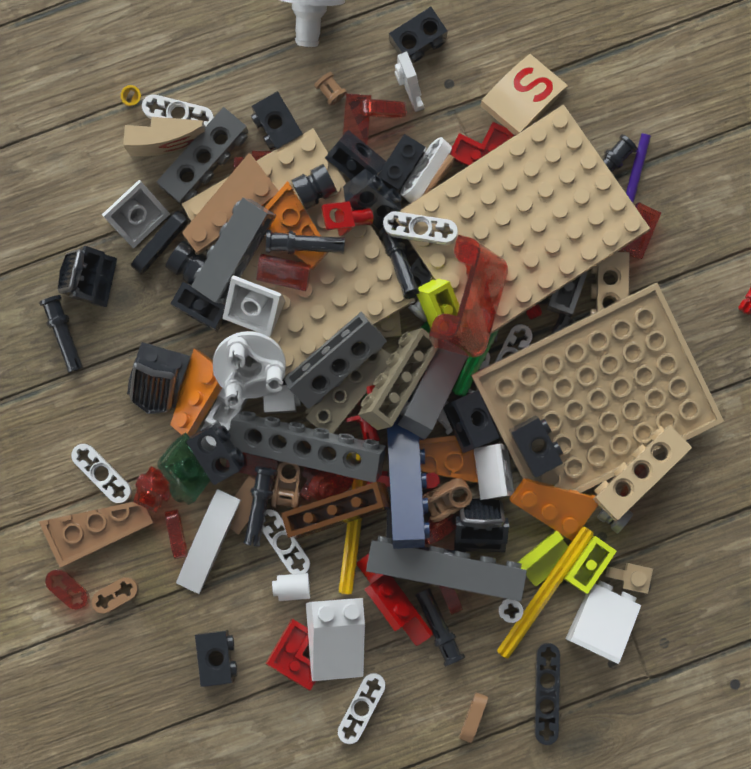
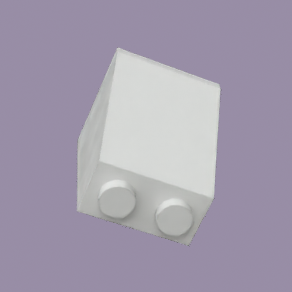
M599 580L598 584H594L589 593L585 595L565 639L619 664L641 605L635 603L636 597L626 592H622L620 596L612 592L613 586Z

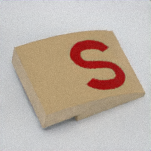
M529 54L509 71L481 100V107L516 136L531 126L533 122L536 123L568 85Z
M151 117V127L125 125L123 146L130 156L145 157L173 153L187 148L198 135L205 132V125L203 120Z

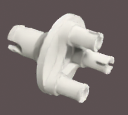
M280 0L292 3V10L296 15L295 41L297 45L305 47L318 46L321 18L327 11V6L345 3V0Z
M240 332L229 336L217 347L213 357V373L219 385L224 389L227 407L230 403V408L236 409L241 405L242 398L262 397L271 392H278L283 387L282 380L285 377L286 369L285 356L280 346L270 337L258 332Z

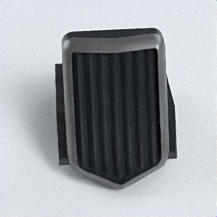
M83 246L80 249L66 253L59 271L58 292L96 306L107 307L117 258L88 246Z
M142 342L129 377L127 395H130V400L147 414L165 413L171 407L176 408L191 356Z
M473 498L469 505L459 510V517L456 516L454 550L506 553L509 522L508 518L504 516L502 501Z

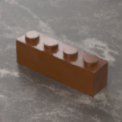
M374 482L283 512L281 515L287 537L299 539L391 509V502L385 483Z

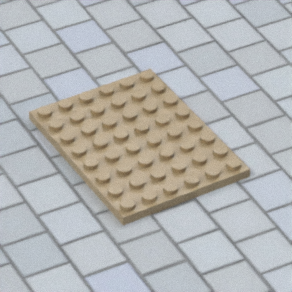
M564 104L400 211L448 219L456 224L458 237L450 245L410 239L408 241L435 280L450 281L464 315L463 322L477 343L650 231L648 224ZM394 219L398 226L406 227L405 233H409V223L411 220H407V225L399 223V219ZM418 222L414 225L413 231L418 235H423L428 231V225L425 222ZM432 224L433 232L430 237H435L434 232L442 233L443 238H447L448 234H453L448 226H445L444 230H436V224Z
M314 128L257 160V163L278 191L288 181L299 200L300 198L291 180L302 174L308 176L311 169L324 164L338 194L327 200L320 198L319 204L307 209L306 212L321 236L340 237L337 229H326L321 207L324 204L345 202L343 186L346 182L338 169L325 159L328 152ZM227 178L182 203L191 221ZM337 209L330 211V218L334 222H336L334 212ZM371 225L355 226L346 235L341 236L345 237L344 254L328 252L313 270L293 253L288 254L287 251L272 250L270 253H266L265 235L243 272L241 279L281 293L285 299L277 323L270 336L284 353L286 361L285 377L361 311L376 325L415 302L414 298L406 299L403 297L391 258L385 253V248ZM215 242L214 244H212L210 247H208L207 249L209 250L213 245L216 244V242Z
M654 283L472 375L522 479L526 478L543 482L557 488L575 490L579 493L614 477L613 472L623 462L628 465L634 459L631 454L640 445L643 444L646 447L653 441L650 436L660 426L665 429L671 425L686 441L724 422L658 283ZM535 415L540 420H546L552 431L548 434L552 443L557 441L564 454L560 457L563 464L537 478L532 475L509 432V429ZM534 440L531 445L532 450L535 452L541 451L544 448V440ZM656 446L653 449V456L664 452V450Z

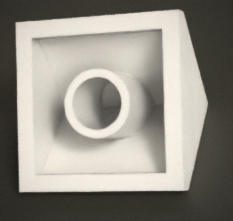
M138 180L102 215L135 248L170 213L147 187Z
M232 276L222 319L270 337L285 299L281 293Z
M494 444L475 448L474 455L480 499L511 496L514 492L509 451L506 445Z

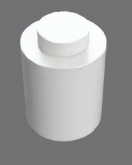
M308 573L277 575V581H272L273 596H278L279 601L310 599Z

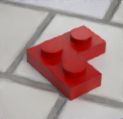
M492 122L482 144L459 133L449 155L454 157V161L468 167L514 137V134L507 128Z
M291 619L265 664L306 690L311 691L316 681H312L310 660L302 655L309 643L308 628Z

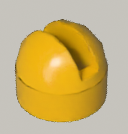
M133 85L125 86L120 93V99L126 106H135L141 98L140 90ZM131 90L135 93L129 103L126 101V98Z

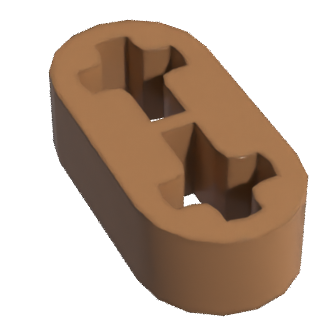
M124 577L101 589L92 597L91 604L93 609L98 613H108L132 600L138 593V583L132 578ZM123 582L132 584L133 588L130 589V596L126 593L117 595L116 592L123 588ZM100 595L103 597L113 595L114 599L107 603V609L104 606H98Z
M475 692L459 739L472 743L488 696Z

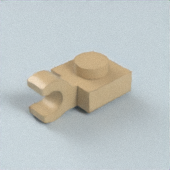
M626 563L625 570L607 567L605 577L622 580L621 588L648 594L653 568Z

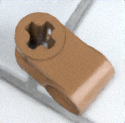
M282 462L277 470L271 506L276 507L280 505L295 509L298 508L301 467L300 465ZM288 464L296 468L297 473L293 479H287L283 475V468ZM280 496L292 497V499L281 498Z
M455 478L438 488L426 492L422 495V498H428V511L431 514L430 520L432 522H439L450 514L469 505L472 500V494L464 480ZM456 490H465L461 497L453 496Z

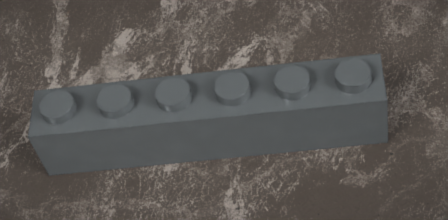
M378 536V541L372 540L367 572L517 601L522 600L527 570L521 569V563L507 561L505 566L495 564L496 558L481 556L479 561L470 559V553L455 551L453 556L444 554V548L430 546L429 551L419 548L393 549V539Z

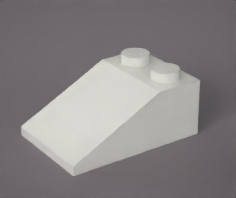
M363 598L306 603L312 681L363 677L365 636Z

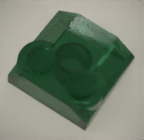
M185 432L167 448L159 458L157 467L170 484L169 490L172 498L179 503L186 502L187 505H190L197 500L211 480L186 443L190 436Z

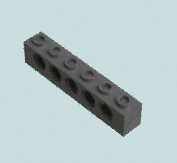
M250 411L239 412L231 419L230 440L234 447L239 448L241 452L373 483L377 482L382 475L386 446L379 444L376 440L366 439L363 441L355 439L350 434L337 435L329 433V430L324 428H307L304 424L298 422L290 424L280 422V419L276 417L263 418L256 416L255 413ZM254 429L260 431L262 438L254 433ZM278 435L283 436L287 443L281 442ZM302 441H307L311 445V449L306 448ZM327 446L332 447L336 451V454H331L328 451ZM352 452L359 454L361 460H356L352 456Z

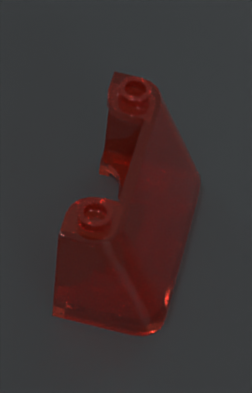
M458 235L454 254L456 259L466 266L467 283L457 316L441 314L436 317L429 337L433 347L469 357H478L485 352L506 282L508 266L502 257L475 239Z

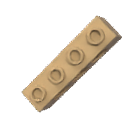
M616 252L591 269V274H595V284H591L590 297L595 299V309L590 310V315L604 309L602 302L605 298H610L616 303L629 296V252ZM605 273L614 275L616 279L614 285H608L604 282L603 275Z
M671 425L665 429L660 426L650 436L653 440L646 447L643 444L640 445L631 454L634 459L628 465L623 462L613 472L616 477L609 483L606 480L603 481L594 490L597 495L593 500L614 521L619 520L692 448ZM656 446L661 447L665 451V457L661 461L653 456V449ZM637 464L643 465L647 470V474L643 479L638 478L634 473V468ZM619 482L625 483L628 487V494L625 497H621L616 493L615 488Z

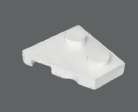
M407 52L397 55L395 76L400 86L404 84L414 111L418 112L424 109V104L420 98L421 91Z

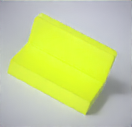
M557 530L552 532L517 562L522 564L521 569L527 570L526 576L534 586H538L548 577L568 548V545L563 540L564 538Z

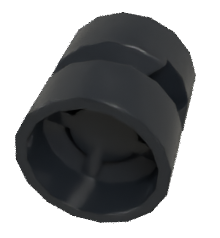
M324 164L311 169L308 176L302 174L291 180L306 210L319 204L320 198L327 200L338 194Z
M182 241L170 255L165 267L177 276L183 274V280L192 286L196 271L203 267L207 257L204 254L196 255L193 247L186 241Z

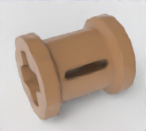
M332 72L322 76L314 85L328 99L327 103L329 106L336 104L347 93L346 89H342L334 80Z

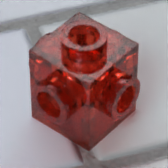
M150 466L145 475L141 473L135 484L137 491L133 502L157 513L163 501L168 503L173 494L174 488L171 487L174 477Z

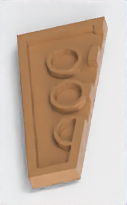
M250 152L182 232L198 255L218 241L222 226L229 222L233 215L234 205L242 197L252 199L264 207L278 192V189Z
M144 500L38 521L60 568L154 524Z

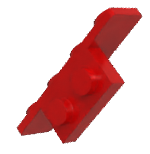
M369 554L356 563L370 582V585L364 590L394 631L402 627L415 646L420 645L433 636L430 628L392 576L366 571Z

